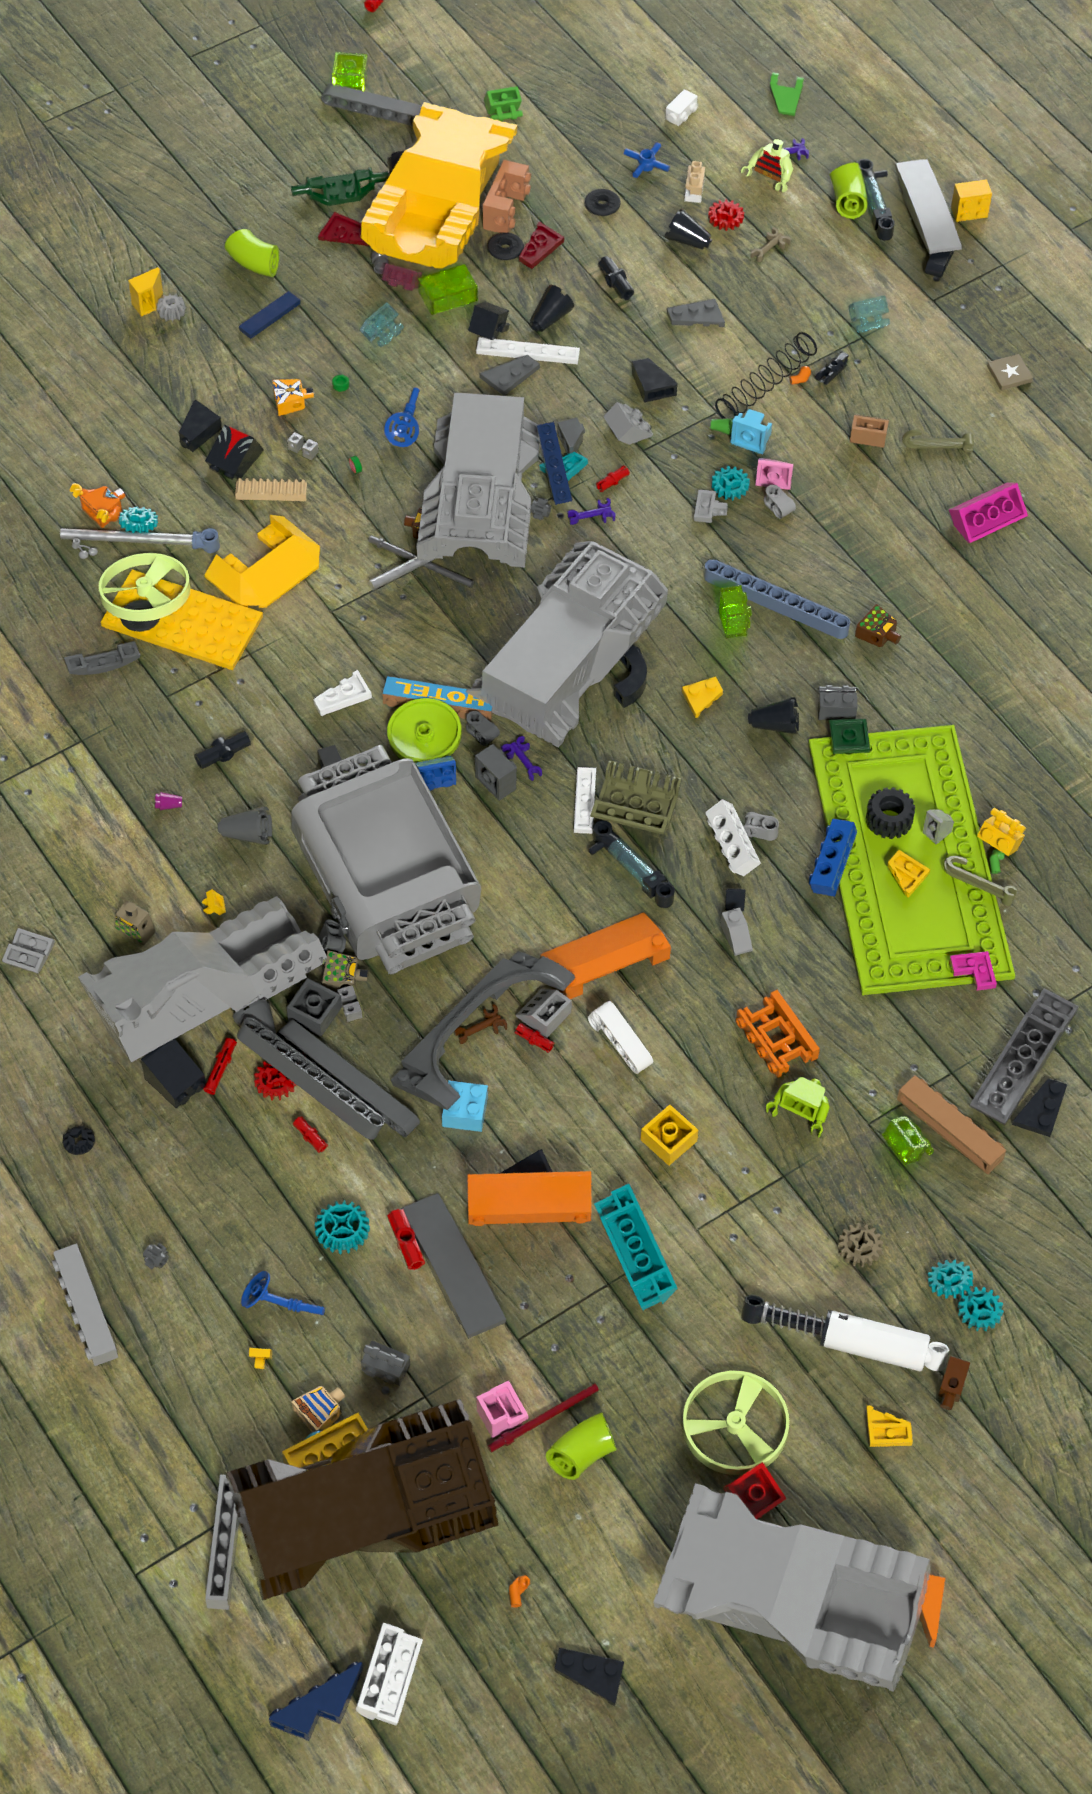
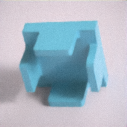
M748 409L744 418L743 413H739L733 419L731 444L763 454L766 449V443L771 436L772 423H768L767 426L762 425L761 422L764 419V414Z

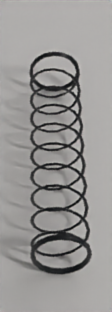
M799 332L794 336L793 342L800 352L808 355V358L805 361H801L797 349L792 344L786 343L785 351L788 356L784 352L777 350L776 357L781 365L791 370L790 373L783 376L780 364L775 359L768 358L767 364L776 375L782 377L781 381L774 383L771 371L766 366L759 365L758 371L767 382L773 384V387L770 390H766L761 377L755 372H750L751 382L758 389L764 391L762 397L757 398L752 384L742 379L740 381L742 389L750 397L755 398V402L748 405L744 393L739 388L732 387L733 396L738 402L745 405L746 409L743 412H739L735 400L730 395L724 394L723 398H719L715 402V408L722 419H727L718 409V401H724L725 405L733 411L734 417L738 416L739 413H745L748 406H753L757 399L763 398L765 392H769L774 388V384H780L783 381V377L790 376L792 370L798 369L801 363L808 361L809 356H814L817 353V345L814 339L804 332ZM803 334L812 341L815 348L813 354L809 353L808 345L799 335ZM798 338L805 343L808 352L801 347ZM786 345H791L796 350L800 361L790 356L786 350ZM778 352H782L787 357L791 368L781 363L777 356ZM789 357L792 358L794 361L799 362V366L797 368L792 369V364ZM769 359L774 360L778 364L782 375L777 374L770 367ZM760 366L765 367L769 371L773 383L764 378L760 372ZM754 373L760 378L764 390L755 385L751 379V374ZM742 381H746L751 385L755 397L746 392L742 386ZM734 388L743 394L746 404L736 398L733 393ZM725 395L729 396L733 400L737 407V412L734 409L733 405L729 401L724 399Z

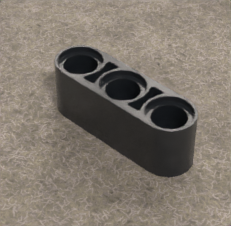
M954 251L932 253L927 263L925 274L942 278Z

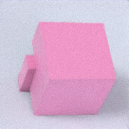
M509 1381L477 1397V1412L492 1439L521 1425L523 1421L528 1419V1414Z

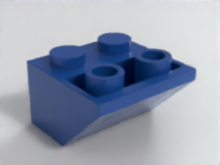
M452 756L415 763L429 791L456 784V762Z

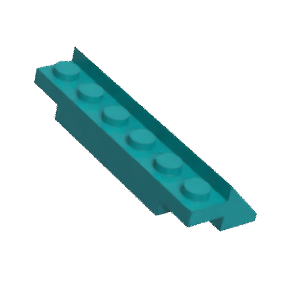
M627 1184L612 1191L611 1196L594 1203L640 1307L642 1310H645L659 1302L664 1304L678 1288L630 1184Z

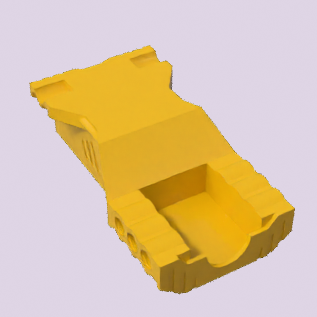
M424 102L420 115H416L413 119V130L417 141L413 147L403 152L383 188L378 192L376 199L373 200L371 207L367 210L362 220L361 238L378 254L441 269L458 261V256L462 254L464 246L468 243L470 236L473 235L475 227L478 226L480 195L499 164L500 154L507 151L508 144L512 142L513 137L517 134V125L487 117H474L454 109Z

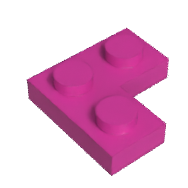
M988 951L950 956L949 961L953 976L973 974L976 990L996 988L997 983Z

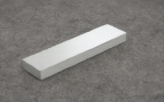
M577 767L574 833L593 834L594 817H590L595 799L596 768Z

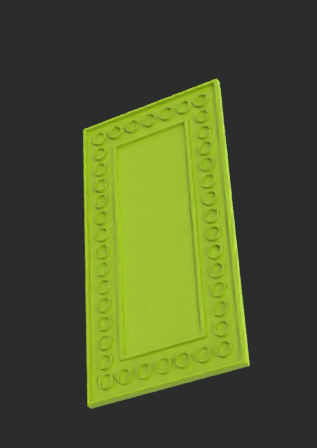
M954 725L868 733L870 753L832 754L831 737L809 739L808 745L826 829L831 824L832 819L854 822L857 829V834L839 883V891L861 994L870 995L974 984L973 974L953 976L949 961L950 956L986 951L989 952L996 981L1015 979V972L996 896L950 876L943 867L948 857L960 856L968 860L967 864L954 862L952 863L954 866L992 882L983 841L977 837L980 829ZM887 787L888 789L896 788L895 790L898 791L901 789L904 794L908 793L910 795L909 798L913 799L915 814L912 827L906 835L902 834L900 838L895 836L893 839H889V837L881 838L882 835L879 834L877 836L874 834V830L871 831L869 829V825L866 823L868 801L871 799L872 794H876V791L879 789L881 791ZM928 810H941L945 814L950 815L954 821L952 832L938 844H935L923 834ZM883 811L884 814L889 816L898 815L894 811ZM898 850L930 869V874L909 898L906 897L887 867L888 861Z

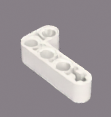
M607 1001L592 1011L588 1016V1021L595 1031L603 1030L635 1074L640 1073L653 1064L652 1056L611 1001Z

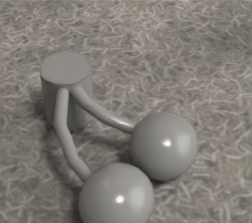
M73 539L72 547L81 550L79 553L81 559H86L89 554L91 556L97 555V548L79 545L80 539ZM81 547L89 548V551H84Z

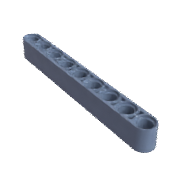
M708 560L705 563L704 579L708 583L835 638L844 639L848 636L850 619L847 616L717 560Z

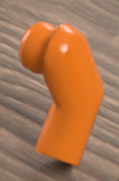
M803 366L798 375L790 376V384L806 382L811 375L810 367Z
M525 1575L519 1576L509 1586L511 1607L517 1608L522 1606L520 1595L530 1585L529 1577Z

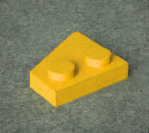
M713 677L682 687V693L695 718L700 716V712L705 708L708 709L713 701L723 695V689L717 678Z
M900 850L888 861L887 867L908 898L930 874L929 868Z
M866 1406L869 1447L912 1446L911 1422L897 1419L894 1415L887 1412L885 1414L874 1410L873 1406Z

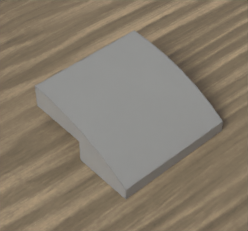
M18 928L12 944H8L2 962L38 974L44 966L55 941L54 939Z

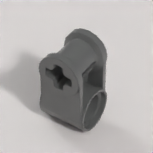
M471 711L467 714L466 731L483 746H487L500 735L498 727L480 712Z
M326 920L318 936L324 950L332 949L336 950L337 953H342L346 945V938L339 929V923L334 920Z

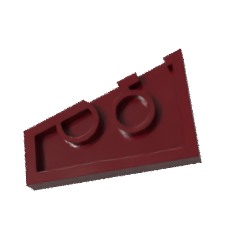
M336 212L333 213L318 235V239L321 241L370 246L361 238L362 223Z
M539 221L535 232L533 231L530 241L521 252L519 261L533 269L564 243V237Z

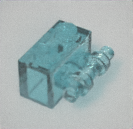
M885 295L853 302L848 306L851 321L861 322V325H856L857 332H868L873 328L881 329L886 325H890L889 318L882 319L881 317L889 312ZM869 318H875V321L873 322L867 321V319Z
M386 302L364 321L359 331L370 342L379 336L380 340L377 344L382 347L389 344L394 336L397 337L401 330L404 329V326L401 323L398 325L394 323L399 314ZM389 328L390 332L386 333L385 330Z

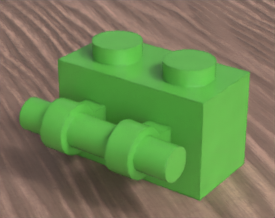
M518 86L487 91L484 103L487 114H494L490 115L491 119L503 122L505 119L515 120L517 117L523 116L522 110L516 111L522 102Z

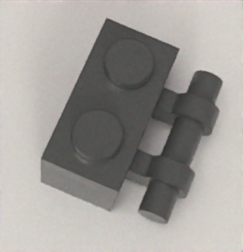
M832 685L819 686V720L856 719L858 708L856 687H849V685H843L842 687H832Z
M371 1341L370 1345L366 1344L363 1350L365 1355L361 1361L362 1371L368 1376L382 1378L384 1382L390 1385L396 1384L400 1386L410 1366V1356L375 1341Z

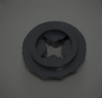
M75 1125L74 1128H68L67 1132L63 1134L62 1143L65 1150L70 1154L82 1155L93 1148L95 1136L92 1130L86 1128L85 1125ZM81 1134L82 1140H79L76 1144L74 1138H78Z

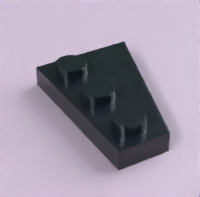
M1048 1078L1013 1120L1012 1125L1051 1137L1067 1084Z
M559 1647L555 1672L573 1683L590 1690V1693L597 1697H602L615 1707L624 1661Z

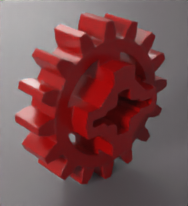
M725 199V202L719 200L718 204L713 203V207L709 208V222L713 223V227L719 226V230L725 228V231L728 228L734 230V226L739 228L744 219L743 207H739V203L733 204V200L731 202H728L727 199Z
M264 1061L263 1068L257 1067L258 1073L254 1074L255 1087H257V1092H263V1098L269 1095L272 1101L274 1097H278L281 1100L282 1095L289 1097L288 1092L295 1091L294 1086L297 1085L290 1079L287 1080V1077L271 1064H267Z

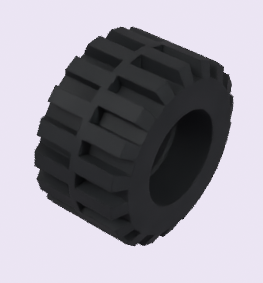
M888 787L883 788V791L879 789L876 791V794H872L871 799L868 801L866 823L871 831L874 830L875 835H882L881 838L889 837V839H893L895 836L900 838L902 834L906 835L912 827L915 814L914 801L912 798H909L910 795L908 793L904 794L901 789L899 791L893 787L891 789H888ZM883 811H894L898 815L889 816L884 814Z

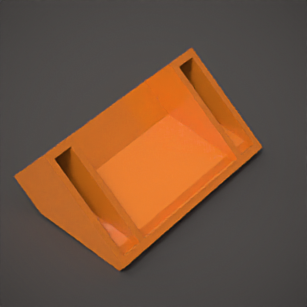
M643 912L540 954V957L544 956L555 961L575 976V979L563 991L559 989L560 993L569 999H573L583 994V984L646 958L649 959L652 966L670 959L671 946L663 932Z
M591 1171L469 1174V1225L483 1226L484 1224L548 1222L585 1223L591 1221Z

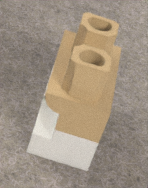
M692 161V165H689L685 201L701 203L705 177V167H702V162Z

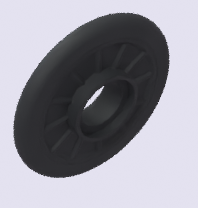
M608 189L593 190L585 198L587 210L598 216L614 214L621 205L619 196ZM599 201H606L607 203L600 204Z
M499 233L489 240L487 248L489 253L499 260H512L520 256L524 249V244L521 238L515 234ZM502 245H509L510 247H509V248H503V247H501V246H502Z
M136 600L130 602L124 608L145 610L152 609L153 606L149 601ZM160 618L151 621H128L121 619V622L129 630L143 632L155 627Z

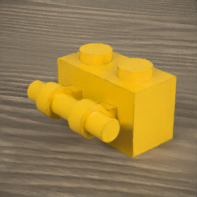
M993 808L990 813L993 816L984 821L977 837L1009 856L1018 850L1025 836L1023 833L1026 827L1021 825L1019 820H1013L1007 816V813L1003 810L999 811Z

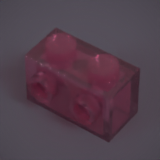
M386 263L382 280L388 281V285L397 287L399 284L404 286L403 289L413 291V288L419 289L423 272Z

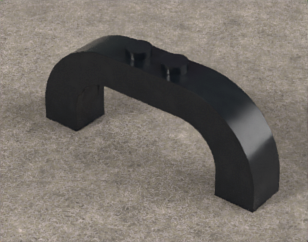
M634 644L620 658V661L629 671L630 675L625 680L614 685V697L623 708L636 702L646 687L647 665L641 650L635 647Z

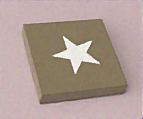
M1019 354L990 361L987 364L1000 390L1033 381L1032 375Z

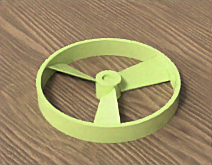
M142 553L125 557L108 567L99 581V593L104 608L112 615L128 621H151L172 614L186 602L191 589L186 567L173 557L157 553ZM152 564L145 577L137 579L136 587L105 588L107 583L118 573L131 567ZM171 569L178 571L186 580L184 589L173 600L153 587ZM137 589L138 595L146 597L153 608L145 610L121 608L108 601L104 594Z
M744 1371L720 1372L704 1379L689 1395L683 1413L684 1438L693 1455L705 1466L723 1474L743 1475L761 1462H763L765 1467L769 1466L780 1455L788 1436V1409L778 1390L762 1377ZM724 1380H743L735 1411L728 1414L727 1420H686L692 1401L703 1389ZM762 1388L777 1401L784 1416L785 1434L775 1451L745 1424V1416ZM726 1427L730 1433L738 1435L755 1464L736 1467L715 1462L696 1447L690 1435Z

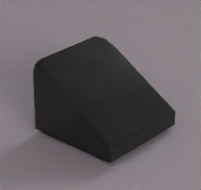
M727 888L725 910L730 911L740 908L741 911H744L746 890Z

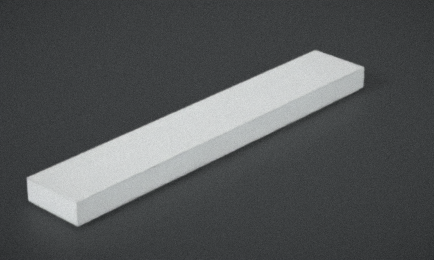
M481 337L478 339L476 354L510 358H520L529 355L534 360L577 365L580 348L500 339L490 340Z

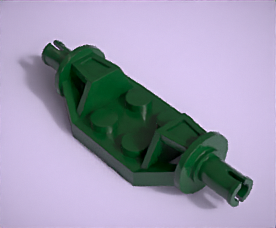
M368 167V170H355V173L326 178L318 176L310 179L306 177L305 184L291 186V193L293 197L307 194L309 200L314 199L326 206L361 201L371 190H375V183L386 182L389 178L388 171L374 173L372 168ZM369 179V183L361 188L360 182ZM312 188L321 189L323 194L312 192Z

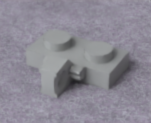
M699 490L694 521L712 523L713 516L727 515L728 504L716 501V491Z

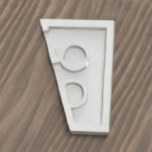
M356 670L353 672L352 677L349 679L344 678L340 681V685L335 688H329L313 700L319 714L323 716L372 698V694L359 671Z

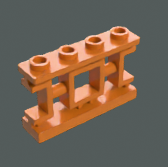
M778 990L771 992L769 998H764L763 1005L765 1008L753 1014L748 1007H745L744 1010H737L735 1020L740 1029L743 1028L748 1041L755 1045L759 1057L764 1058L769 1071L772 1074L774 1073L777 1078L781 1077L782 1073L789 1071L787 1062L798 1056L805 1063L809 1059L811 1062L818 1059L820 1048ZM775 1010L779 1017L770 1020L768 1015L774 1013ZM761 1020L763 1025L757 1027L756 1030L752 1023ZM779 1026L786 1037L773 1043L766 1032ZM796 1040L800 1046L791 1050L789 1045ZM782 1049L784 1055L778 1057L777 1060L773 1053Z

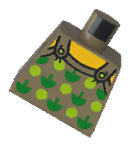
M126 901L115 914L114 929L143 945L156 932L149 913L136 906L133 902Z
M328 951L322 986L334 992L352 985L356 987V981H368L369 970L358 969V959L356 957Z

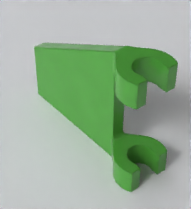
M772 73L770 88L778 112L795 116L803 89L804 78L797 77L795 88L777 85L779 74Z

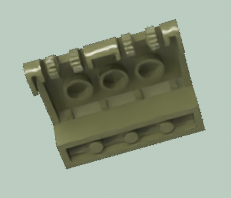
M609 760L605 781L598 800H595L590 817L664 835L669 828L678 800L682 778L674 776L671 789H669L672 775L667 774L664 788L658 787L660 772H655L653 784L651 785L653 771L638 767L635 779L633 780L635 766H630L628 778L623 779L621 777L624 771V764L619 763L615 776L617 762Z

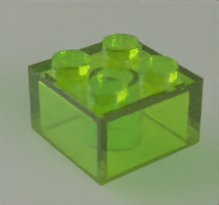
M335 52L332 72L333 84L365 91L368 72L367 54Z
M741 585L720 588L718 613L726 639L747 636L748 628L751 626L749 617L752 616L751 607L747 606V593L743 592Z

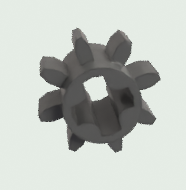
M538 498V501L534 500L532 502L531 513L534 514L533 518L543 520L544 517H549L551 505L547 504V499Z
M160 1243L157 1246L149 1245L143 1253L145 1265L152 1270L154 1267L162 1268L169 1258L166 1251L167 1248Z

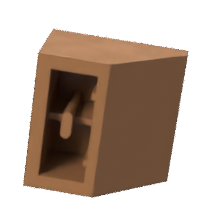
M855 414L850 442L884 448L889 419Z

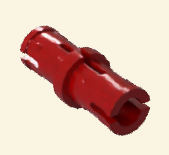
M623 465L618 470L608 473L607 477L596 483L597 489L600 492H604L612 485H617L621 479L630 474L628 468Z
M520 1023L516 1028L515 1034L529 1041L530 1045L538 1046L547 1053L552 1050L555 1043L542 1036L541 1032L534 1031L523 1023Z
M303 1116L298 1117L293 1122V1126L303 1135V1139L309 1142L318 1153L323 1152L328 1147V1144L318 1134V1130L312 1128Z

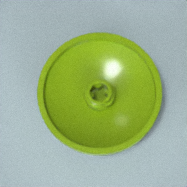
M420 698L403 704L393 713L388 723L387 736L391 749L400 759L410 758L414 763L451 756L460 744L462 728L459 716L448 704L436 699Z

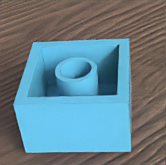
M448 1080L452 1088L459 1093L460 1098L448 1110L443 1109L442 1127L482 1132L488 1100V1085Z

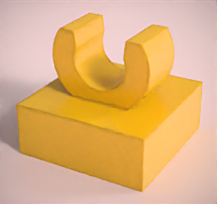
M213 889L206 892L207 898L202 903L208 907L203 911L207 914L215 912L218 915L226 913L223 896Z
M249 1348V1357L255 1358L256 1369H264L265 1359H272L271 1349Z

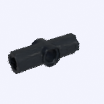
M602 257L598 262V267L605 275L607 285L610 288H614L621 299H630L634 295V289L627 281L625 271L622 268L619 269L611 257Z
M242 730L226 739L223 737L217 738L210 747L194 754V758L199 768L204 769L218 761H229L234 756V753L250 746L251 741L248 734Z

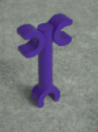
M801 138V143H797L793 139V147L782 148L789 151L790 154L797 153L796 158L800 160L801 155H805L806 159L809 158V151L805 149L804 138Z
M607 498V504H602L598 500V509L579 513L575 510H569L568 518L574 517L570 518V525L577 524L580 519L602 515L604 523H606V517H611L615 521L616 514L611 510V500Z
M524 736L518 737L516 742L504 744L501 750L503 752L510 751L506 754V758L512 759L514 754H516L528 770V778L531 781L534 780L533 773H537L540 777L542 776V769L538 766H533L524 754L525 751L530 749L529 743L521 744L525 742Z

